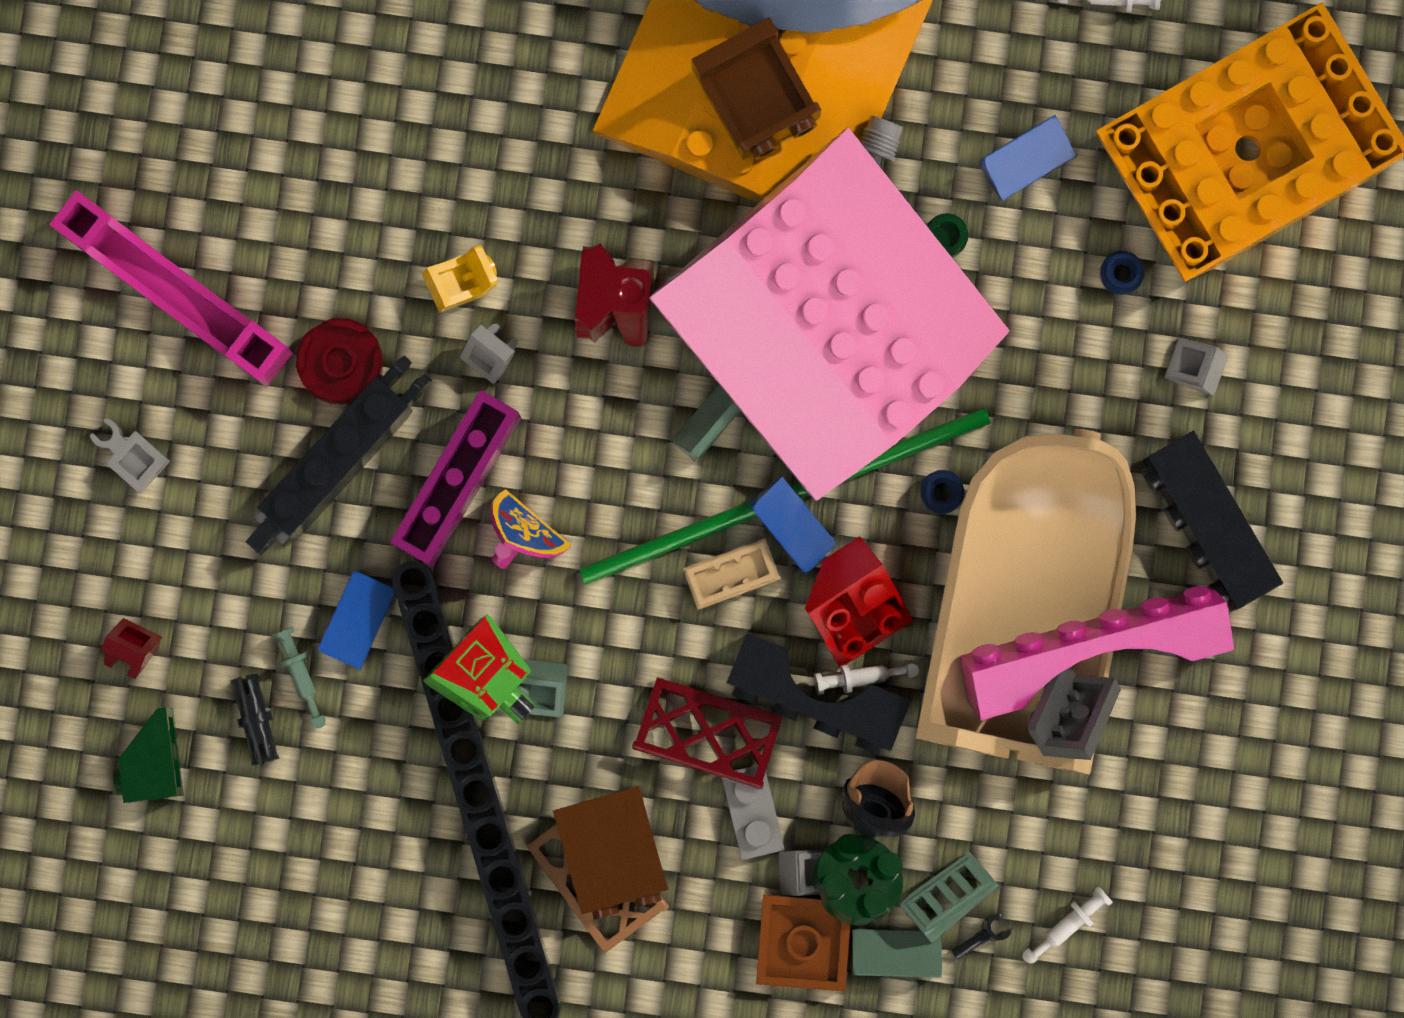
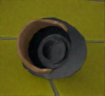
M875 759L867 761L856 770L851 778L846 780L841 791L843 811L856 831L862 832L871 838L881 836L896 837L908 832L914 821L915 808L911 800L908 775L899 766L885 760Z

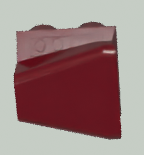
M601 243L594 247L583 246L575 313L577 338L590 339L596 343L615 323L621 337L628 346L642 347L647 343L651 301L648 297L652 295L654 266L650 261L635 259L615 266L612 256L603 248Z

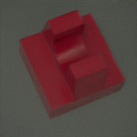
M123 618L105 637L101 651L105 652L104 665L112 668L120 659L130 664L127 676L136 679L151 657L157 652L162 636Z

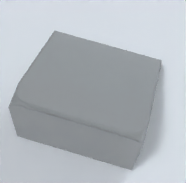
M1178 337L1164 378L1199 392L1214 395L1227 361V355L1216 346Z
M825 849L779 852L781 895H819L818 888L816 890L814 888L813 871L818 858Z

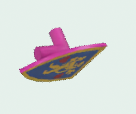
M506 489L499 493L491 503V521L501 541L495 547L492 561L499 568L506 569L518 552L539 558H554L562 555L572 546Z

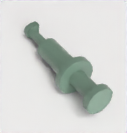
M293 627L272 634L274 640L279 639L286 659L279 662L280 667L287 666L299 698L306 701L312 715V719H310L312 725L315 728H322L326 720L324 715L319 714L313 699L316 691L303 660L308 657L307 651L298 654L291 633L294 632Z

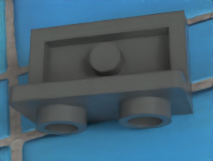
M1072 667L1056 675L1045 685L1037 708L1029 718L1028 731L1043 756L1091 760L1121 691L1115 678L1076 675Z

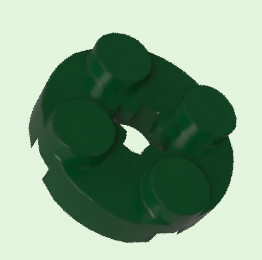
M844 834L837 841L829 845L818 858L813 871V884L815 890L818 888L819 895L823 899L821 904L831 916L847 924L864 925L870 921L883 918L897 904L903 889L901 873L903 865L900 857L894 852H890L879 841L866 836ZM859 871L863 873L868 880V885L863 884L860 889L854 888V880L848 876V872L855 873Z

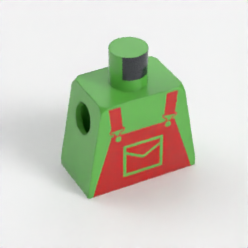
M488 614L480 618L423 680L429 687L480 720L489 718L500 707L513 721L519 724L536 705L517 688L530 674L529 666Z

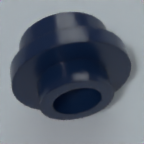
M1117 251L1110 254L1103 261L1100 268L1102 284L1108 291L1117 295L1132 293L1140 286L1144 278V268L1140 259L1127 251ZM1116 267H1125L1129 272V278L1125 281L1117 280L1114 276V269Z
M934 471L922 482L920 488L921 500L926 508L934 513H950L956 510L963 501V483L951 471ZM942 484L949 488L950 496L948 499L939 500L935 497L934 488L937 485Z

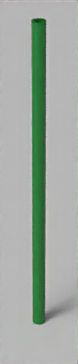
M982 408L901 440L845 481L991 424L986 409ZM799 481L790 485L800 499L810 496ZM748 501L578 570L584 585H587L758 516L748 505L750 502Z

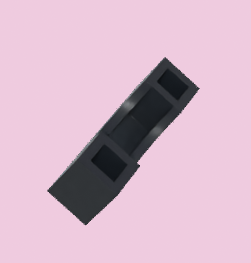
M748 633L745 636L726 684L734 687L731 695L754 705H756L758 698L767 700L775 704L772 712L796 722L799 714L816 721L813 729L837 739L840 731L857 738L854 746L879 755L881 748L888 751L892 750L911 703V700L872 684H869L856 697L845 702L825 703L817 701L801 691L794 682L788 666L787 649Z

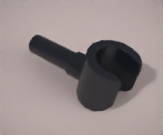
M994 914L986 917L983 920L980 931L952 950L956 959H960L989 940L1001 941L1011 935L1012 928L1003 931L999 936L995 935L991 930L992 922L1003 914Z

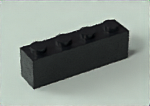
M1194 430L1142 461L1146 467L1142 470L1146 483L1154 493L1161 492L1168 504V507L1164 508V512L1170 524L1176 531L1183 530L1190 542L1186 549L1191 560L1198 569L1205 567L1213 583L1209 584V587L1215 589L1227 602L1230 612L1244 607L1284 584Z

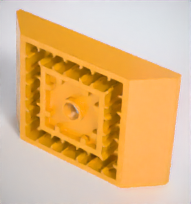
M1323 2L1095 132L1184 283L1215 269L1362 185L1404 158V136ZM1241 139L1252 140L1258 147L1257 158L1252 161L1241 159L1235 150L1237 141Z

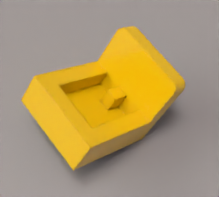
M480 244L472 247L465 255L428 267L421 273L439 313L482 298L498 284L495 264L485 254Z

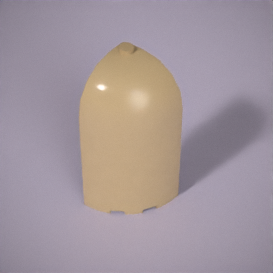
M1075 429L1074 436L1063 434L1025 436L996 451L972 478L959 511L916 739L973 750L977 753L1006 759L1009 758L1010 750L1016 751V760L1090 775L1094 753L1091 760L1043 756L1029 733V718L1037 708L1044 692V687L1034 695L1023 709L980 720L968 701L960 655L971 653L973 649L981 645L1008 643L1015 641L1017 636L1024 633L1035 632L1040 634L1057 629L1064 622H1084L1098 618L1105 611L1122 608L1133 550L1136 522L1135 488L1127 460L1115 447L1100 440L1101 433L1085 429ZM1113 651L1085 659L1071 667L1076 675L1109 677Z

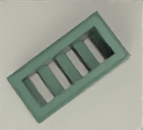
M968 852L909 894L899 905L926 938L933 943L999 885L976 858ZM967 869L981 884L975 889L961 875ZM953 881L966 894L960 900L948 887ZM940 892L952 904L946 910L934 898ZM926 904L937 914L932 920L921 910Z

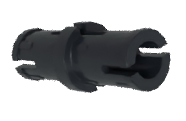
M258 673L246 675L249 694L246 693L243 678L239 677L230 680L241 716L240 719H237L239 728H244L252 766L264 764L261 745L264 747L267 762L280 759L269 721L273 720L271 711H266Z

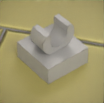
M496 323L490 325L487 329L480 325L470 335L460 356L464 362L492 384L504 374L515 353L514 349L518 342L513 337L509 343L505 344L497 338L496 334L500 326Z

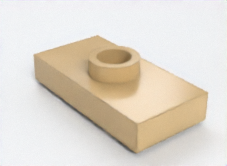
M765 538L683 568L698 610L780 581V576Z

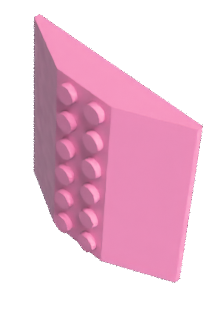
M849 127L839 133L648 297L814 501L819 500L902 439L952 395L1010 331Z

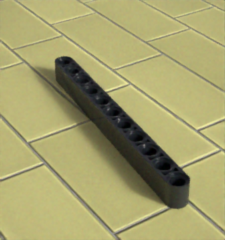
M407 561L399 565L395 570L392 578L393 588L518 1009L522 1018H535L529 1011V1002L531 998L542 995L549 998L553 1004V1013L549 1018H558L562 1009L561 998L477 717L463 710V714L459 719L447 721L443 718L440 710L441 704L446 697L423 681L429 674L428 663L430 659L437 654L447 655L455 646L435 576L424 564L417 561ZM414 570L422 571L426 578L425 587L417 594L407 593L403 587V580L406 574ZM425 612L434 613L438 618V628L430 636L419 635L415 626L417 618ZM463 738L470 739L476 746L475 758L467 764L459 763L453 755L454 745ZM477 780L485 783L489 789L488 800L485 804L478 807L471 805L466 799L465 794L467 786ZM487 823L495 824L502 832L501 843L494 849L485 848L478 840L480 828ZM498 866L508 867L514 874V885L508 891H499L491 883L492 871ZM518 909L526 915L528 924L524 932L513 934L506 930L503 919L508 910ZM523 952L535 954L540 961L538 974L527 977L519 973L516 968L517 957Z

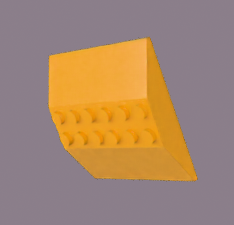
M650 0L593 128V133L759 203L845 128L849 127L860 141V137L863 136L862 133L864 128H867L871 115L882 118L933 0H922L898 14L897 12L863 26L858 24L820 33H800V31L777 29L779 42L813 102L819 104L821 115L815 121L817 127L796 139H794L792 134L776 142L779 147L775 151L758 160H755L753 155L744 160L741 158L692 71V58L751 26L742 24L739 20L729 18L716 11H708L694 0Z

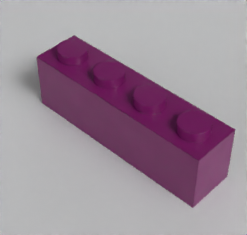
M482 390L478 392L392 537L391 544L429 567H434L521 420L517 410Z

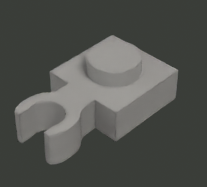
M104 419L103 421L112 428V437L108 441H101L92 433L90 435L92 442L102 449L111 450L114 453L106 464L138 493L142 494L169 464L170 460L138 432L134 431L126 440L118 424L110 419Z

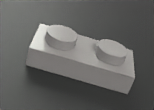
M758 765L735 771L755 777ZM766 772L762 789L722 778L741 859L746 860L785 850Z

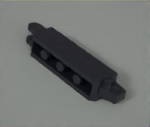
M406 356L401 357L381 379L378 377L374 378L259 504L257 508L260 511L254 517V520L260 525L245 541L257 554L263 555L276 540L284 546L291 538L293 540L298 539L409 418L413 412L410 407L425 392L432 380L426 374H423L415 379L401 398L396 395L391 388L408 372L412 364Z

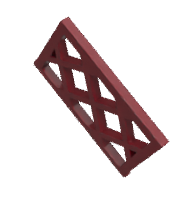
M657 677L636 741L632 744V749L762 789L765 772L783 717ZM665 691L683 697L687 704L665 714L659 703L661 692ZM704 705L727 711L731 718L709 728L699 708ZM692 712L702 732L680 741L670 721ZM654 713H656L658 718L653 720ZM748 719H754L771 725L768 736L754 742L743 722ZM662 725L673 746L665 749L646 743L648 732ZM736 726L746 746L725 756L714 735ZM707 739L717 760L709 763L690 757L685 749ZM764 747L761 755L758 749ZM751 753L758 765L755 777L734 771L730 763Z

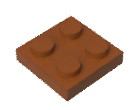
M763 894L756 984L845 992L850 924L841 922L831 916L821 904L823 899Z

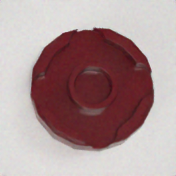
M331 318L323 321L303 336L297 349L296 369L302 384L315 398L330 405L352 404L375 377L380 379L383 374L384 355L378 339L365 325L352 319Z

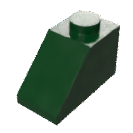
M157 708L118 758L119 769L113 770V782L116 794L123 796V803L184 796L173 708Z

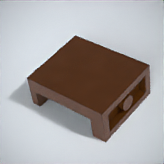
M770 17L692 58V71L743 160L752 155L755 160L763 158L779 147L776 143L777 141L790 134L793 135L794 139L799 138L817 127L815 121L820 118L821 108L817 102H813L778 40V31Z
M640 786L553 810L582 914L592 912L593 919L595 920L619 913L617 904L635 900L636 907H641L662 900L660 892L666 891L669 888L664 876Z

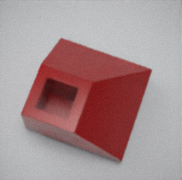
M860 536L823 560L805 606L807 614L839 667L847 665L914 621L883 564Z

